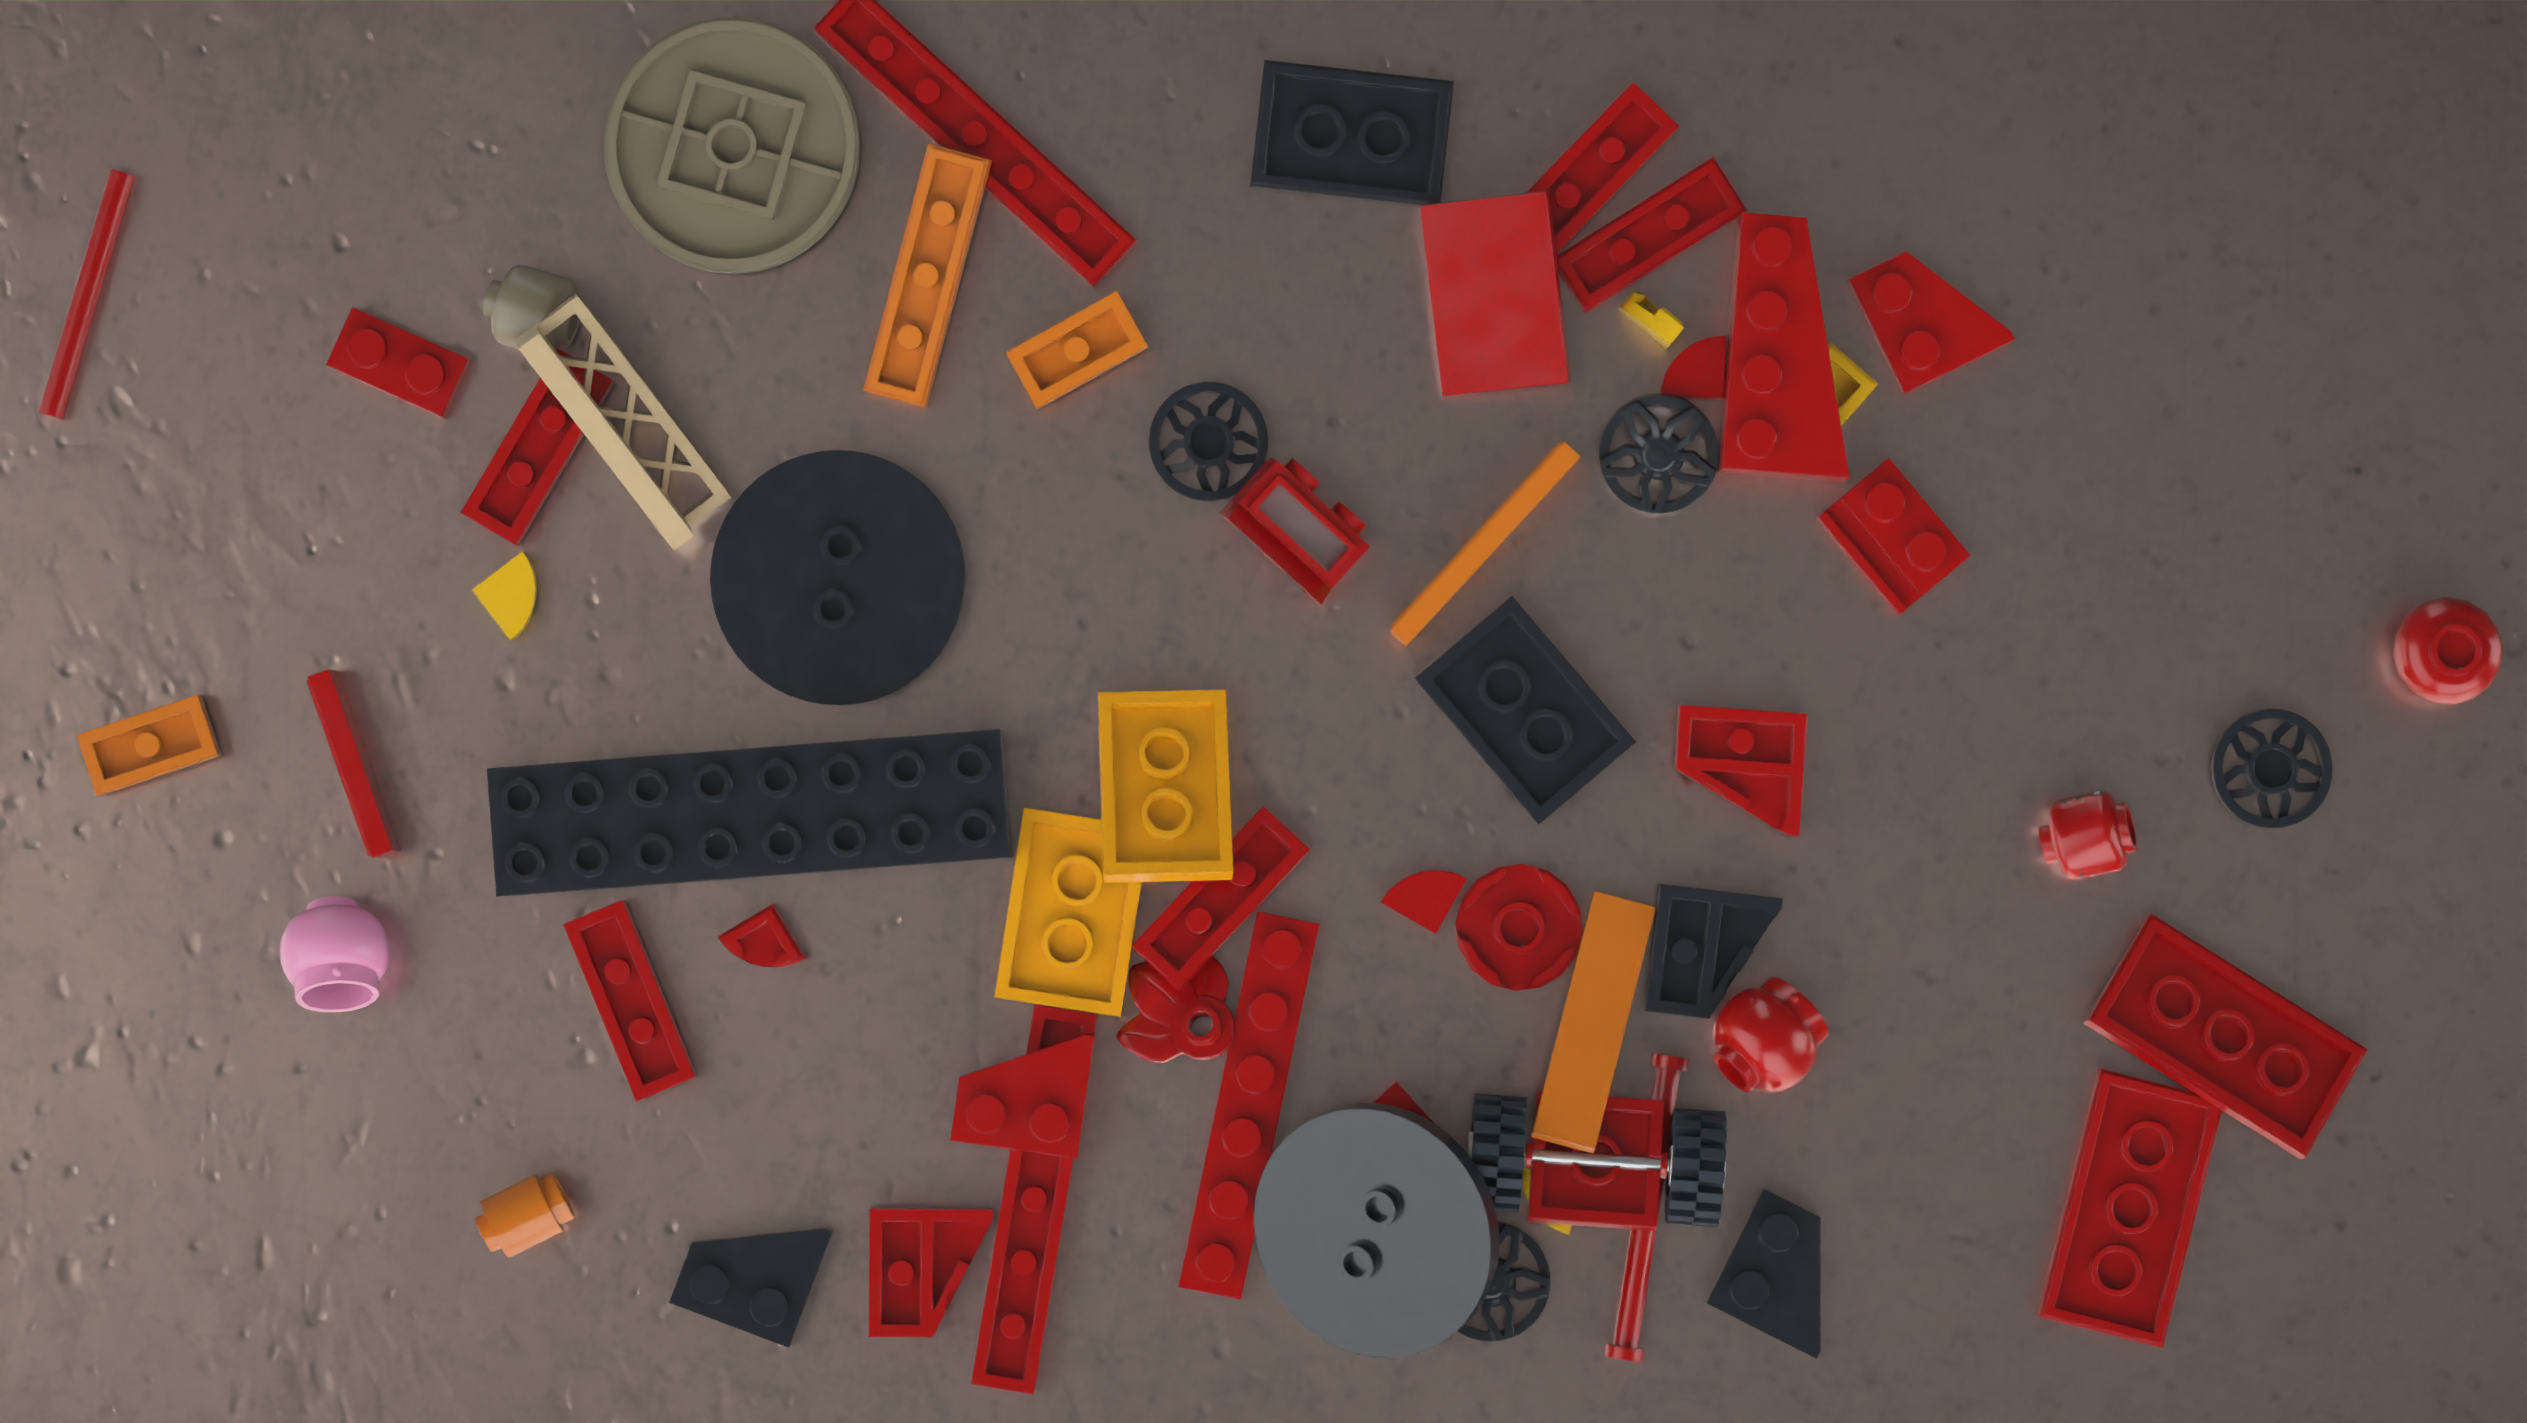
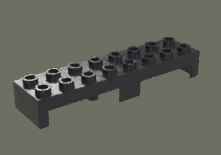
M1001 729L487 768L496 897L1013 858L1004 731Z

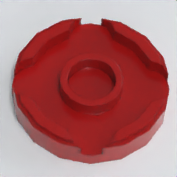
M1526 864L1497 867L1476 879L1462 897L1455 921L1458 948L1470 969L1489 984L1513 991L1541 988L1560 977L1577 956L1583 932L1580 906L1568 885L1548 870Z

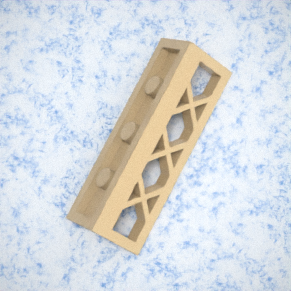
M577 293L559 305L543 320L515 338L520 352L674 551L694 536L691 529L692 526L731 498L730 493ZM576 314L590 332L587 359L559 355L545 336ZM597 343L612 362L595 360ZM568 366L585 368L583 385ZM593 370L617 372L623 375L629 383L625 409L597 405L590 396ZM636 394L650 412L634 410ZM607 417L624 419L621 435ZM632 420L659 423L667 433L664 459L636 456L629 446ZM674 444L688 462L672 460ZM646 467L662 469L660 486ZM671 470L697 473L711 490V493L681 514L667 496Z

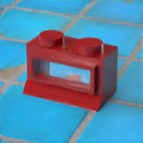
M1269 457L1219 514L1259 548L1258 550L1273 564L1281 568L1301 586L1305 594L1312 600L1322 604L1331 589L1370 548V545L1359 536L1367 526L1340 501L1330 509L1312 492L1320 485L1319 481L1296 460L1291 458L1283 466L1278 460Z

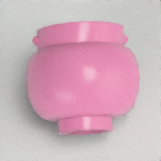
M330 896L311 901L307 905V910L296 915L288 923L280 943L281 965L287 979L294 986L296 1002L298 1005L309 1010L344 1012L366 1007L377 1000L379 996V981L387 969L390 952L388 937L380 920L369 911L358 907V903L351 898Z

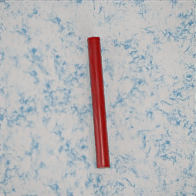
M110 169L38 413L61 420L64 418L133 186L134 175Z

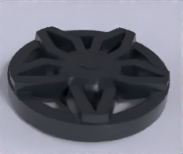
M1218 382L1194 383L1174 392L1159 407L1150 428V455L1159 476L1175 492L1196 501H1221L1235 496L1265 463L1268 452V431L1259 408L1240 390ZM1200 393L1221 394L1208 406L1207 416H1203L1200 407L1185 399ZM1232 398L1234 399L1231 418L1225 422L1216 417V413ZM1176 405L1194 415L1195 420L1188 427L1181 425L1173 409ZM1242 406L1251 415L1256 425L1258 438L1244 431L1232 432L1231 429L1239 423ZM1167 416L1174 431L1184 437L1183 439L1171 441L1160 452V431ZM1243 441L1258 449L1255 454L1237 455L1233 453L1234 442ZM1184 448L1188 456L1185 462L1171 465L1164 464V461L1177 449ZM1227 460L1236 465L1253 463L1242 479L1227 487L1230 474L1226 464ZM1195 464L1198 465L1196 477L1202 490L1193 489L1182 484L1172 474L1187 472ZM1218 466L1220 470L1218 490L1213 491L1205 473L1207 468Z
M1654 393L1632 399L1612 415L1601 436L1599 459L1602 474L1607 485L1621 501L1643 512L1661 514L1683 509L1694 503L1705 493L1712 483L1718 468L1719 446L1711 422L1696 405L1679 396ZM1665 405L1682 411L1668 418L1665 426L1660 427L1658 417L1646 407ZM1635 411L1651 425V428L1641 434L1636 430L1633 412ZM1691 417L1694 418L1685 437L1680 438L1673 431L1674 427ZM1625 419L1628 436L1635 441V444L1625 443L1609 452L1612 437L1618 426ZM1700 427L1705 433L1708 442V462L1695 450H1684V447L1694 442ZM1626 455L1634 456L1635 465L1631 468L1611 467V463ZM1684 460L1692 461L1704 471L1703 475L1683 473L1681 467ZM1641 472L1642 476L1639 480L1641 498L1627 491L1616 477L1633 478ZM1672 476L1680 483L1696 484L1684 495L1668 500L1673 488ZM1651 479L1663 481V487L1657 501H1651L1648 487Z
M2282 709L2257 710L2235 720L2220 736L2213 751L2211 761L2212 782L2222 804L2239 820L2260 828L2288 827L2308 818L2324 801L2329 791L2333 774L2332 756L2321 732L2306 718ZM2264 719L2285 721L2272 732L2270 743L2267 742L2262 732L2249 724ZM2295 725L2297 729L2293 745L2289 749L2280 744V739ZM2239 731L2255 740L2257 748L2251 753L2245 751L2237 735ZM2306 734L2316 747L2320 767L2307 759L2297 760L2296 758L2303 750ZM2231 742L2237 757L2246 761V764L2235 765L2223 774L2224 757ZM2299 768L2320 778L2319 782L2299 783L2296 781ZM2246 773L2249 784L2245 788L2227 789L2226 785L2239 774ZM2289 788L2297 793L2315 791L2311 799L2301 809L2288 815L2292 799L2288 791ZM2259 791L2256 802L2263 817L2246 811L2234 798L2250 797L2254 792ZM2268 794H2278L2280 797L2277 818L2272 816L2267 802Z
M1499 1221V1245L1508 1235L1512 1236L1510 1256L1506 1260L1501 1257L1498 1258L1491 1288L1481 1305V1317L1489 1330L1476 1329L1467 1324L1458 1330L1459 1333L1469 1338L1488 1342L1513 1338L1532 1326L1546 1306L1551 1284L1549 1266L1539 1245L1523 1230ZM1521 1242L1533 1254L1539 1268V1273L1525 1267L1512 1268L1519 1260ZM1525 1277L1540 1283V1288L1520 1292L1515 1289L1516 1278ZM1512 1297L1521 1302L1537 1298L1529 1313L1514 1324L1515 1308L1509 1299ZM1502 1305L1505 1309L1504 1329L1499 1330L1490 1313L1491 1307Z

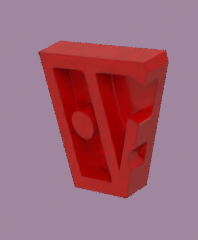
M1907 251L1847 280L1902 395L2015 340L2009 329Z
M1678 705L1674 769L1783 834L1799 837L1808 714Z
M1085 1034L960 1076L950 1141L1078 1159L1095 1035Z
M871 1207L869 1209L868 1337L933 1338L994 1219V1208Z

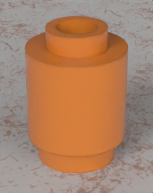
M552 1172L542 1178H539L537 1174H533L481 1200L480 1203L484 1214L476 1217L475 1222L488 1249L494 1252L501 1248L505 1255L511 1258L563 1232L562 1224L574 1219L575 1214L556 1175Z

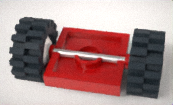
M1536 1091L1533 1126L1542 1095L1541 1091ZM1475 1093L1467 1154L1483 1176L1496 1211L1519 1212L1523 1169H1530L1527 1222L1656 1231L1660 1179H1666L1665 1222L1667 1224L1718 1227L1726 1173L1727 1117L1725 1111L1673 1108L1669 1151L1661 1152L1664 1100L1608 1096L1594 1153H1589L1532 1138V1143L1526 1142L1527 1097Z

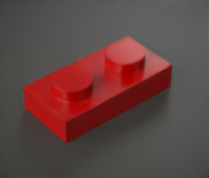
M352 307L326 365L446 418L471 360Z

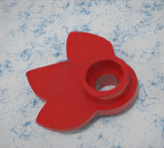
M1214 956L1206 962L1180 991L1176 990L1146 961L1134 964L1130 968L1129 990L1135 1006L1141 1013L1126 1023L1116 1034V1038L1127 1051L1149 1062L1164 1063L1181 1054L1196 1060H1209L1218 1057L1229 1048L1235 1035L1234 1017L1225 1005L1229 980L1222 964ZM1200 1017H1209L1213 1020L1211 1031L1204 1036L1192 1034L1191 1027L1193 1022Z

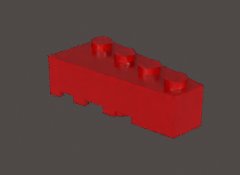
M1742 212L1737 220L1717 473L1845 483L1850 479L1808 223L1805 217Z

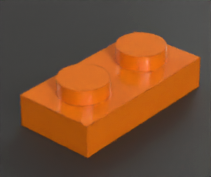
M1115 291L1005 353L1038 410L1148 349V345L1119 293Z
M194 695L76 735L96 796H102L222 756L202 695Z

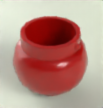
M2442 597L2424 602L2404 618L2395 634L2393 658L2398 676L2408 689L2430 703L2451 706L2471 701L2488 689L2501 668L2503 654L2499 629L2487 612L2467 600Z
M1770 977L1760 988H1748L1737 993L1728 1000L1718 1013L1712 1026V1037L1714 1045L1718 1050L1713 1055V1060L1723 1076L1744 1092H1750L1755 1088L1765 1093H1781L1790 1090L1801 1082L1812 1069L1817 1060V1047L1829 1036L1828 1026L1814 1005L1799 990L1780 978Z

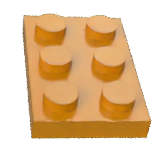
M1226 690L1098 692L1104 883L1232 880L1233 852Z
M1030 808L1023 809L995 998L1117 1017L1122 1016L1142 882L1104 883L1101 819Z

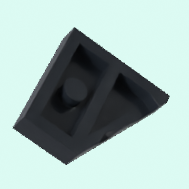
M1659 884L1644 1011L1709 1019L1725 996L1728 987L1748 961L1753 953V949L1768 926L1782 909L1783 898Z
M1761 1188L1705 1302L1817 1359L1821 1351V1217Z
M815 1228L794 1232L693 1241L669 1303L789 1348L834 1231L828 1228Z

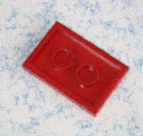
M1549 190L1421 205L1420 212L1442 396L1569 383L1571 376Z

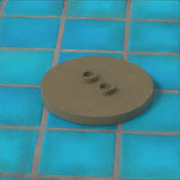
M731 17L699 21L673 31L655 42L641 54L622 78L610 104L605 124L604 160L612 192L629 222L650 244L668 257L690 267L713 273L741 274L762 271L792 260L808 250L828 232L842 213L853 190L859 167L860 135L856 113L850 96L834 68L814 47L797 35L776 25L754 19Z

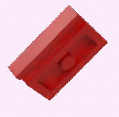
M1890 458L1881 463L1816 518L1897 616L1902 614L1971 556Z

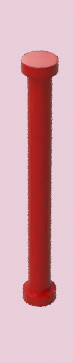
M1651 1053L1650 1065L1656 1066L1651 1100H1664L1661 1152H1668L1671 1115L1673 1108H1676L1681 1070L1688 1071L1690 1058ZM1660 1179V1185H1659L1658 1218H1659V1211H1660V1205H1661V1198H1662V1192H1663L1664 1179ZM1630 1231L1613 1343H1607L1606 1357L1643 1362L1645 1349L1639 1348L1656 1231Z

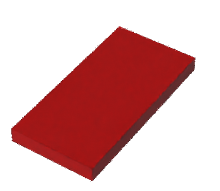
M2153 914L2148 915L2144 919L2083 1023L2300 1160L2307 1157L2368 1051L2362 1045Z
M2098 1068L2037 1311L2038 1317L2160 1348L2164 1347L2222 1110L2192 1091Z

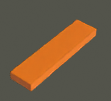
M928 143L863 391L927 407L992 160Z
M1559 442L1390 626V634L1403 646L1407 647L1575 465L1581 456L1567 443L1561 444Z
M1594 891L1534 1122L1532 1138L1594 1153L1656 907Z

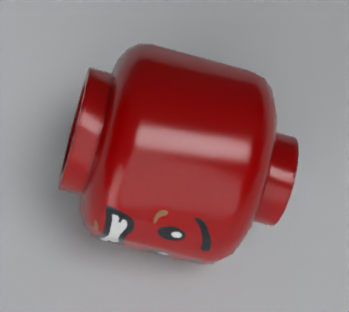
M2096 791L2055 801L2049 812V825L2039 827L2040 845L2046 863L2058 862L2062 873L2074 881L2119 872L2126 866L2129 853L2137 852L2138 849L2135 826L2127 802L2117 803L2116 799L2106 791Z

